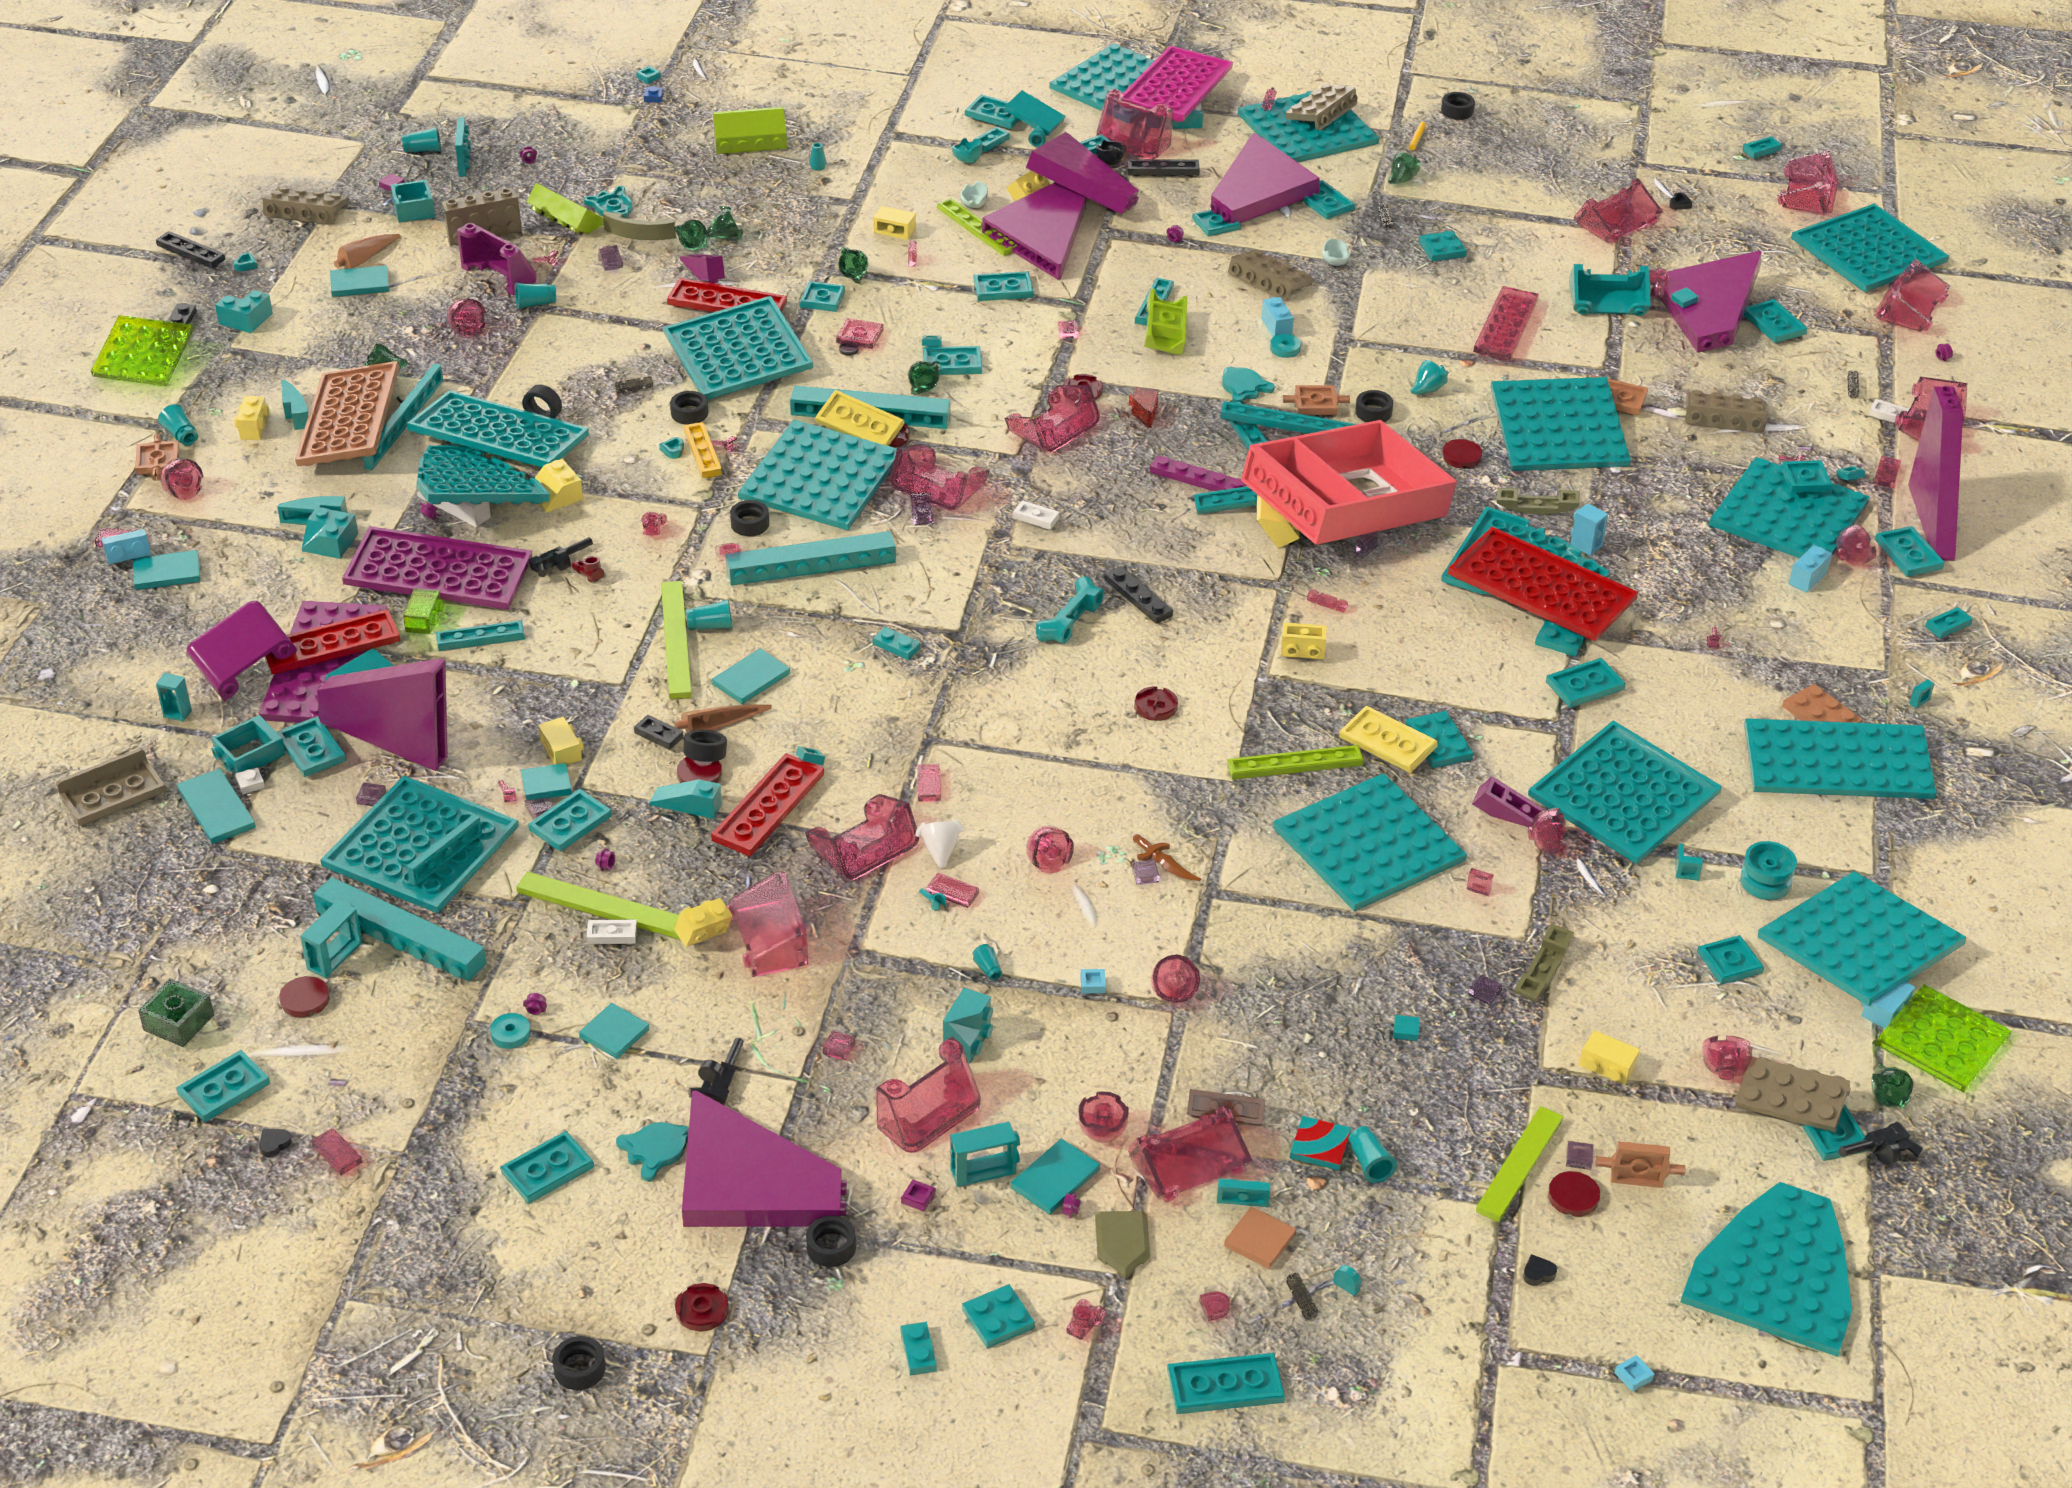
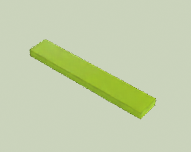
M950 198L937 204V209L1001 255L1006 256L1013 253L1012 248L1017 245L1006 248L1002 245L1003 239L995 241L989 237L992 234L991 230L985 231V234L982 233V220L954 199Z
M1352 745L1227 759V766L1231 778L1234 780L1363 766L1364 759L1359 746Z
M1542 1106L1539 1107L1476 1207L1477 1213L1496 1222L1501 1221L1561 1125L1563 1115Z

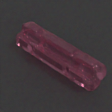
M1274 87L1266 91L1261 105L1264 111L1271 110L1277 94Z
M1313 589L1307 595L1309 602H1317L1318 605L1333 610L1336 608V611L1342 613L1346 611L1348 606L1346 600H1337V597L1322 592L1319 594V591Z

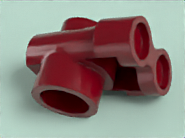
M588 556L583 561L575 560L572 563V569L578 574L586 576L589 582H596L605 575L598 557Z

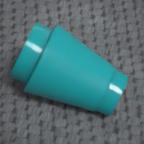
M1040 126L1035 127L1028 137L1029 143L1032 146L1040 147L1046 142L1044 130Z
M816 142L812 144L809 165L813 170L820 171L825 168L827 161L823 144Z
M982 944L973 950V961L990 980L998 979L1002 975V971L994 948L990 947L989 944Z

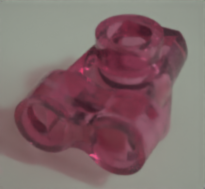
M1667 269L1649 270L1650 285H1653L1650 298L1660 299L1664 297V285L1667 286L1669 281V274H1666Z
M646 512L641 518L643 534L659 535L660 525L663 526L667 522L666 514Z
M1080 1299L1073 1308L1071 1320L1066 1328L1067 1334L1082 1340L1095 1325H1100L1107 1316L1106 1310L1101 1306H1092L1085 1299Z

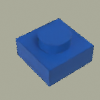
M656 86L646 87L644 102L661 103L663 88Z

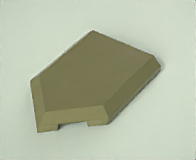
M1100 1211L1095 1215L1097 1259L1105 1265L1109 1264L1124 1279L1128 1278L1136 1267L1144 1264L1150 1258L1147 1214L1143 1211Z

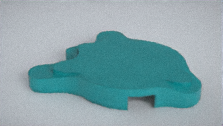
M617 186L611 193L601 191L595 196H585L583 199L584 204L593 207L600 216H603V212L620 213L622 218H627L632 210V201L625 195L624 186Z
M1226 367L1223 370L1222 386L1232 395L1233 403H1242L1245 399H1256L1259 392L1272 393L1275 390L1273 383L1263 380L1254 370L1243 367Z
M667 1122L652 1123L636 1133L619 1135L616 1138V1146L628 1152L629 1164H643L641 1178L644 1181L651 1182L661 1168L675 1163L683 1156V1149L688 1142L689 1127Z

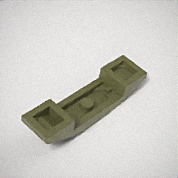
M603 212L604 229L615 235L637 240H666L676 237L675 220L657 218L655 222L622 218L620 213Z
M1498 488L1497 504L1521 513L1537 515L1556 514L1577 508L1580 502V491L1559 490V496L1518 495V488Z
M1551 924L1542 940V946L1526 974L1523 973L1514 989L1515 994L1535 1002L1539 1000L1554 978L1569 948L1574 932Z

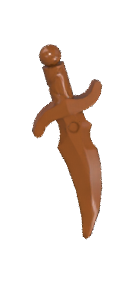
M1139 834L1133 836V841L1146 851L1144 854H1137L1138 860L1146 861L1153 858L1165 870L1176 876L1189 880H1201V878L1179 865L1171 855L1161 852L1162 850H1169L1170 844L1157 843L1152 845Z

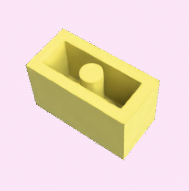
M881 206L873 217L874 233L908 240L916 229V213Z
M564 717L538 725L540 742L554 765L561 763L569 765L582 760L581 751L584 750L580 737L576 738L572 724L568 725Z
M1594 1030L1582 1049L1579 1066L1625 1085L1637 1066L1640 1049Z

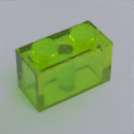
M414 588L403 614L405 632L432 633L434 626L438 624L439 612H442L444 608V601L440 599L439 590Z

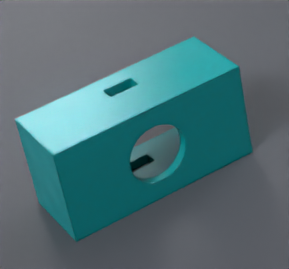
M164 673L156 683L163 717L184 722L192 711L185 677Z

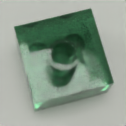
M171 978L138 1010L143 1031L181 1047H184L214 1016L209 994Z

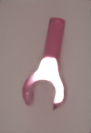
M553 250L548 256L533 257L532 260L533 262L545 261L550 265H555L560 260V258H555L559 252Z
M731 436L725 441L710 440L712 445L724 446L729 452L738 446L733 443L737 440L735 436Z
M1783 455L1778 457L1779 460L1783 461L1806 460L1804 455H1798L1796 458Z
M1712 627V635L1707 636L1708 648L1720 647L1719 640L1721 635L1717 634V627Z
M499 780L498 784L502 789L504 802L517 801L516 789L508 788L503 780Z

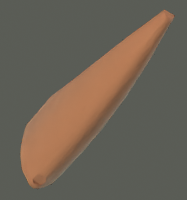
M376 235L345 244L339 248L334 266L336 268L344 266L348 269L359 266L381 249L400 238L401 235Z
M731 705L683 712L681 720L675 721L674 724L675 728L685 729L687 733L693 730L713 731L772 709V705Z

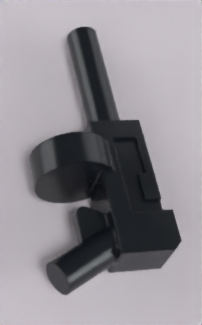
M588 537L566 548L559 546L541 554L539 557L534 556L529 559L530 568L537 572L540 577H545L547 574L546 569L555 565L559 570L563 571L571 566L569 555L593 545V541Z
M741 1038L734 1039L725 1062L722 1061L719 1064L714 1060H705L701 1063L698 1075L704 1082L701 1087H689V1098L692 1096V1091H698L722 1105L725 1104L730 1091L728 1090L737 1069L734 1064L744 1043Z
M1895 1122L1886 1128L1867 1133L1863 1141L1842 1146L1838 1151L1841 1157L1870 1150L1872 1153L1876 1152L1878 1159L1883 1164L1888 1165L1899 1161L1901 1151L1907 1149L1918 1157L1923 1148L1909 1139L1910 1135L1901 1123Z

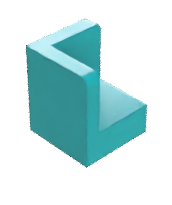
M1679 843L1675 858V878L1699 881L1703 858L1684 856V844Z

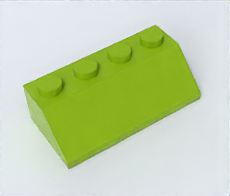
M784 107L713 112L714 142L717 154L787 149Z
M535 183L526 201L532 205V210L540 214L544 211L545 217L553 221L557 218V223L564 227L570 225L569 229L578 234L580 231L589 234L604 225V220L601 216L538 183Z

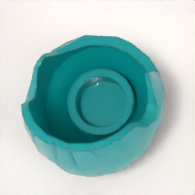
M963 138L958 145L951 146L952 152L959 161L969 164L975 163L982 153V141L975 138L972 142H968L967 138Z

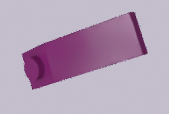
M705 254L680 256L681 262L699 280H705L708 283H718V279L725 278L723 256Z
M1493 776L1478 788L1472 805L1492 817L1539 831L1543 828L1549 813Z

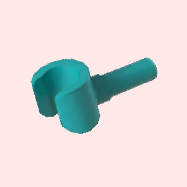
M923 888L919 890L920 894L932 902L931 908L934 911L939 910V903L943 906L946 905V896L944 894L936 893L932 895Z

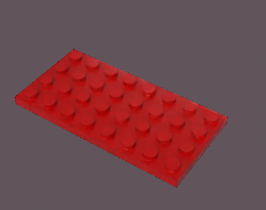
M1491 527L1448 568L1449 575L1593 641H1596L1638 597V591L1494 527Z

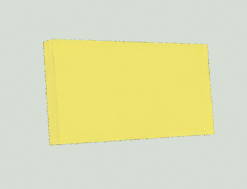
M837 390L833 392L815 417V422L837 432L886 446L891 444L904 425L903 419Z
M1365 706L1339 731L1340 738L1358 745L1361 749L1409 773L1438 746L1437 740L1368 706Z

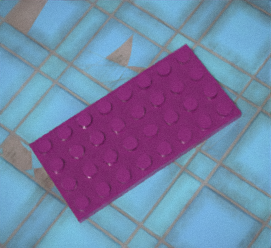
M369 526L342 580L343 585L509 610L529 566L532 551Z
M302 601L290 634L388 608L385 605ZM367 651L274 674L259 715L265 721L301 723L316 716L319 718L317 689L322 683L326 682V675Z

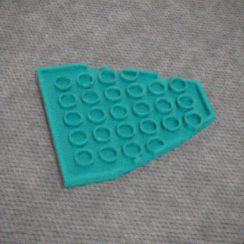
M428 445L423 457L419 461L416 488L430 504L439 505L441 502H449L456 505L462 502H470L471 504H482V502H490L492 504H502V502L542 504V502H549L550 493L537 479L530 478L529 481L525 479L526 473L514 471L513 466L498 458L491 457L490 461L485 458L484 452L470 449L467 446Z
M1486 506L1443 572L1441 582L1471 592L1492 595L1448 574V568L1491 527L1497 528L1606 578L1609 576V571L1603 566H1599L1592 558L1586 560L1581 556V550L1561 538L1545 535V529L1541 527L1538 530L1531 527L1529 520Z
M1782 1182L1774 1185L1743 1208L1695 1258L1680 1302L1838 1357L1852 1313L1845 1247L1831 1199Z

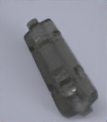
M1379 203L1378 212L1384 228H1392L1393 219L1387 203Z
M1850 370L1847 376L1848 396L1856 399L1860 393L1858 371Z
M651 376L643 377L642 380L641 378L625 380V383L623 381L615 382V391L619 394L625 393V390L630 392L641 390L643 387L645 389L652 388L653 379Z
M1298 1273L1289 1274L1286 1283L1289 1289L1293 1290L1291 1293L1302 1310L1304 1318L1306 1320L1315 1319L1318 1316V1308L1312 1302L1313 1299L1305 1284L1302 1283L1301 1276Z

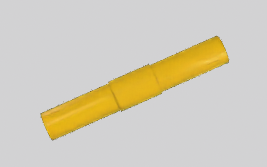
M1425 122L1419 124L1409 145V149L1412 151L1415 150L1426 128Z

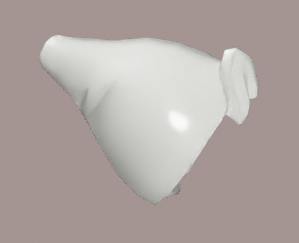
M952 819L951 822H933L926 825L923 822L917 829L915 836H922L928 852L938 867L945 868L958 841L959 832H963L964 828L955 819Z

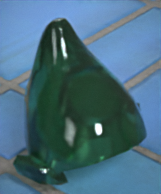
M1398 152L1392 160L1391 176L1388 179V183L1399 184L1412 179L1420 171L1421 161L1414 155L1411 156L1405 152Z
M719 206L721 211L714 217L711 225L704 232V236L706 238L719 239L737 237L739 241L742 237L743 229H738L730 214V207Z
M691 219L685 221L682 225L674 226L678 240L684 248L696 250L708 247L707 230L701 221Z
M843 246L838 266L840 272L846 278L860 284L862 276L869 267V261L863 251Z
M375 342L373 352H370V355L367 356L368 361L365 363V366L398 361L401 369L407 365L408 361L393 354L385 345Z
M916 361L910 366L907 374L911 385V394L918 395L936 387L940 371L938 361L932 363Z
M1878 1064L1871 1076V1089L1879 1104L1887 1107L1898 1106L1904 1108L1907 1106L1911 1099L1914 1084L1909 1073L1897 1067H1886L1883 1064Z

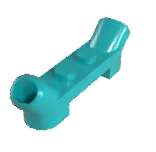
M1090 577L1078 578L1074 586L1076 595L1071 597L1068 604L1058 611L1055 618L1037 622V639L1041 642L1055 640L1065 644L1072 637V628L1076 620L1086 610L1094 613L1101 605L1104 598V589L1094 586Z

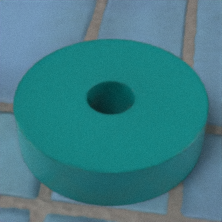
M1278 334L1272 337L1270 341V351L1278 357L1290 358L1300 353L1301 341L1294 335Z
M518 1013L500 1015L491 1023V1039L495 1045L504 1049L520 1047L530 1038V1023L525 1016Z

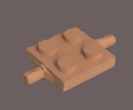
M1295 385V395H1283V403H1294L1297 406L1298 414L1329 416L1337 415L1338 403L1350 404V395H1338L1334 385Z
M155 433L153 442L136 444V475L152 474V480L156 481L157 476V481L161 479L160 473L178 471V440L162 441V434L158 433L157 437V433Z
M1618 1141L1616 1152L1612 1158L1596 1156V1167L1611 1168V1183L1663 1188L1664 1180L1669 1174L1685 1175V1165L1670 1164L1669 1146Z

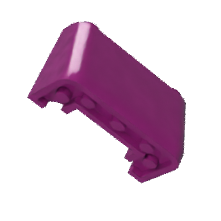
M468 223L457 230L462 269L470 271V267H479V270L482 271L489 267L508 277L507 293L513 296L515 295V283L534 284L537 281L536 271L517 246L473 223Z
M256 600L244 604L194 639L187 647V654L224 702L234 696L239 689V684L235 677L267 654L272 652L276 658L285 659L298 651L265 607Z

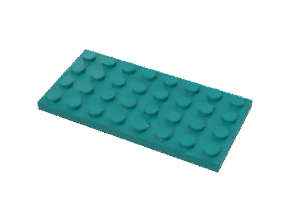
M451 390L447 391L407 423V430L417 434H424L434 439H442L452 444H460L470 449H478L488 454H496L506 459H514L524 464L539 466L540 468L553 461L562 459L589 435V428Z
M1745 718L1744 729L1753 792L1935 799L1937 793L1924 725Z

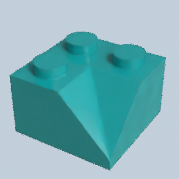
M256 290L251 291L243 299L226 295L215 304L220 325L252 333L273 314L270 295Z
M316 507L307 520L302 551L341 559L358 535L355 514Z
M963 988L943 1020L944 1055L971 1063L974 1056L980 1054L985 1038L988 1039L993 1031V1025L991 1024L993 1014L991 996Z

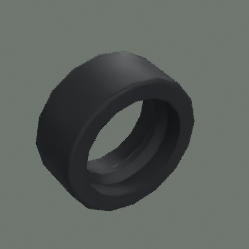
M1464 92L1447 93L1442 98L1441 112L1450 119H1468L1474 113L1475 100L1471 95Z
M539 384L533 386L524 395L522 400L524 411L555 419L562 410V401L559 395L546 385ZM534 397L544 400L548 404L550 412L540 408Z
M1368 390L1358 395L1355 414L1362 421L1372 422L1381 420L1386 422L1392 417L1393 399L1386 392ZM1369 405H1377V406H1380V407H1382V408H1370V407H1367V406H1369Z
M682 391L675 394L670 401L672 419L687 425L700 423L708 416V400L706 396L697 391ZM686 406H695V407H697V408H694V409H682V407H686Z
M744 500L736 503L730 510L731 528L734 532L743 536L762 534L770 525L768 507L764 503L755 500ZM745 516H757V517H759L758 519H755V520H742V519H740V518L745 517Z
M693 730L684 736L683 752L690 759L713 762L719 761L726 756L727 738L719 732Z
M824 1216L815 1220L806 1232L807 1254L812 1261L825 1267H838L847 1263L856 1251L854 1227L849 1221L838 1216ZM826 1234H838L847 1240L843 1246L836 1249H825L816 1244V1240Z
M570 1337L562 1341L555 1348L552 1356L554 1376L558 1383L567 1389H588L596 1385L603 1378L606 1370L604 1350L600 1343L591 1337ZM585 1354L595 1358V1363L584 1371L573 1372L563 1368V1363L573 1355Z

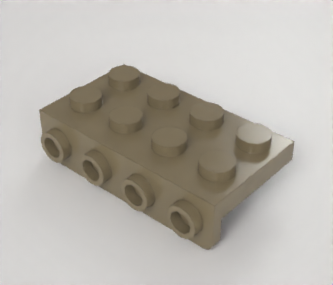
M1323 84L1321 88L1311 92V95L1303 98L1301 102L1293 105L1291 109L1285 112L1286 119L1314 121L1316 130H1322L1357 105L1355 87H1345V85L1331 86V84Z
M280 186L263 198V214L267 217L330 225L334 223V213L348 204V197L341 196L340 193L324 194L323 191L307 192L306 189L302 188L291 190L287 186Z
M503 188L493 192L487 191L483 194L467 195L457 199L451 198L442 202L450 246L459 244L457 230L468 223H473L496 236L522 232L518 196L513 188Z
M1252 250L1232 256L1228 269L1229 275L1275 297H1281L1283 301L1289 299L1291 291L1312 285L1314 279L1308 276L1307 272L1293 269V266L1290 264L1278 262L1277 258L1266 256L1260 250Z
M1700 390L1687 391L1685 422L1687 424L1758 433L1765 431L1768 414L1766 401L1762 398L1751 397V399H1747L1740 395H1731L1730 397L1723 396V394L1718 392L1705 394Z
M142 748L74 773L56 782L60 799L78 826L167 792L165 784L148 762L146 753Z
M1751 1056L1735 1105L1737 1108L1836 1132L1846 1098L1851 1091L1850 1080H1846L1838 1075L1822 1074L1814 1069L1805 1070L1797 1068L1789 1063L1773 1062L1765 1057L1757 1058Z

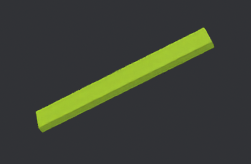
M682 581L661 582L669 699L692 698Z
M528 871L516 886L517 893L610 920H637L638 928L681 940L674 930L679 918L678 914Z

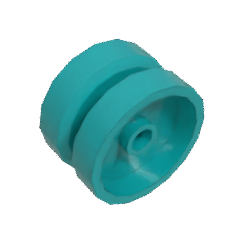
M1760 841L1750 845L1746 850L1740 875L1742 887L1749 894L1760 899L1775 900L1786 896L1791 890L1797 866L1796 856L1788 847L1777 842Z

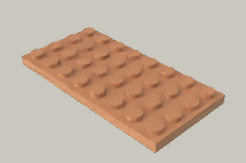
M398 361L322 373L295 457L297 467L311 466L323 462L331 463L342 459L350 460L360 456L369 457L376 454L400 369Z

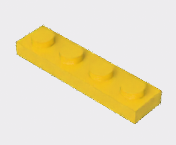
M704 423L684 425V433L701 477L712 478L722 475V468Z

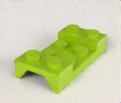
M1150 289L1147 299L1146 312H1148L1144 347L1171 354H1182L1186 338L1187 296L1171 302L1159 299L1155 289Z

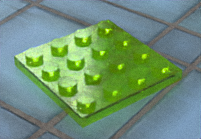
M118 315L91 369L92 377L167 387L194 331L191 324Z
M1923 984L1879 1035L1875 1045L1965 1093L2010 1038L2012 1030Z

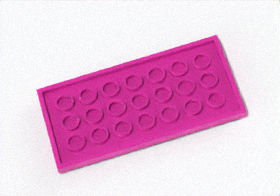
M1169 46L1118 98V104L1123 105L1125 108L1138 109L1143 113H1152L1158 117H1167L1177 122H1183L1232 69L1233 62Z

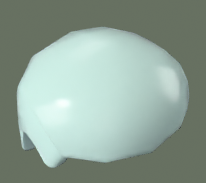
M976 181L974 185L967 184L961 191L960 200L968 208L982 207L987 202L988 187L980 181Z
M1328 239L1324 243L1322 256L1330 265H1345L1350 256V252L1348 253L1349 246L1341 240Z

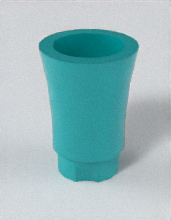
M434 127L402 135L404 152H441L438 128Z
M515 283L517 309L548 305L549 303L556 302L555 285Z
M178 404L168 405L160 412L158 416L159 424L171 433L179 443H182L184 446H191L197 441L198 433L186 416L182 406Z
M728 599L705 606L694 607V609H686L689 630L733 629Z
M1367 1126L1358 1127L1350 1133L1349 1142L1361 1165L1365 1179L1370 1183H1378L1390 1178L1397 1169V1161L1385 1149L1376 1134L1370 1131Z

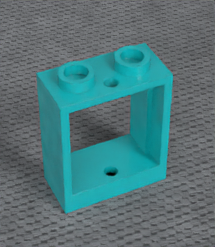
M260 715L211 738L213 756L216 760L220 759L228 772L231 771L234 775L257 767L260 768L286 755L283 738ZM257 738L264 744L237 758L230 753V751Z
M337 900L300 935L307 970L327 978L363 943L357 908ZM339 930V934L327 945L326 941Z
M1010 1121L950 1134V1170L957 1187L1016 1174V1163L1020 1162L1017 1146H1020V1138L1018 1132L1013 1131ZM1003 1146V1152L967 1160V1154Z

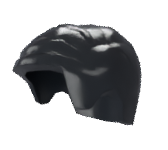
M1104 139L1100 146H1096L1098 158L1107 165H1115L1123 158L1126 146L1122 142L1106 141Z

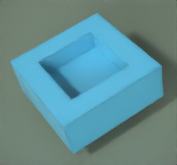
M1081 969V994L1106 993L1105 969Z
M1638 1355L1617 1365L1614 1372L1631 1392L1653 1381L1655 1375Z

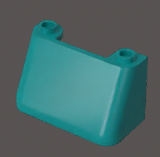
M1573 264L1569 276V287L1573 309L1578 314H1632L1643 316L1649 311L1651 306L1649 266H1639V270L1635 273H1632V270H1628L1627 275L1591 274V269L1585 271L1583 264Z

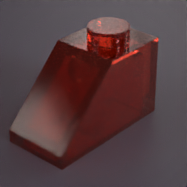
M1135 386L1134 393L1129 396V406H1132L1131 414L1147 428H1152L1158 407L1159 389Z

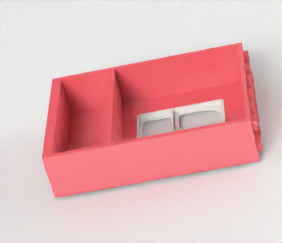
M1381 420L1250 445L1241 478L1244 484L1316 545L1445 517L1448 514L1457 484L1453 477ZM1368 478L1375 481L1379 487L1359 491L1347 480Z

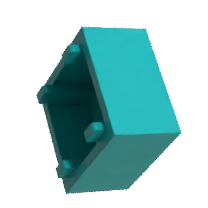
M427 180L390 185L398 223L435 218L433 198Z

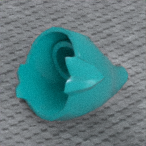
M1430 360L1423 361L1418 368L1415 384L1410 390L1411 394H1427L1440 389L1447 383L1449 372L1442 365L1438 366Z

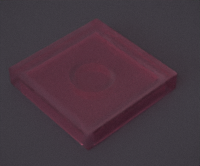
M847 318L836 336V343L873 349L884 330V324Z

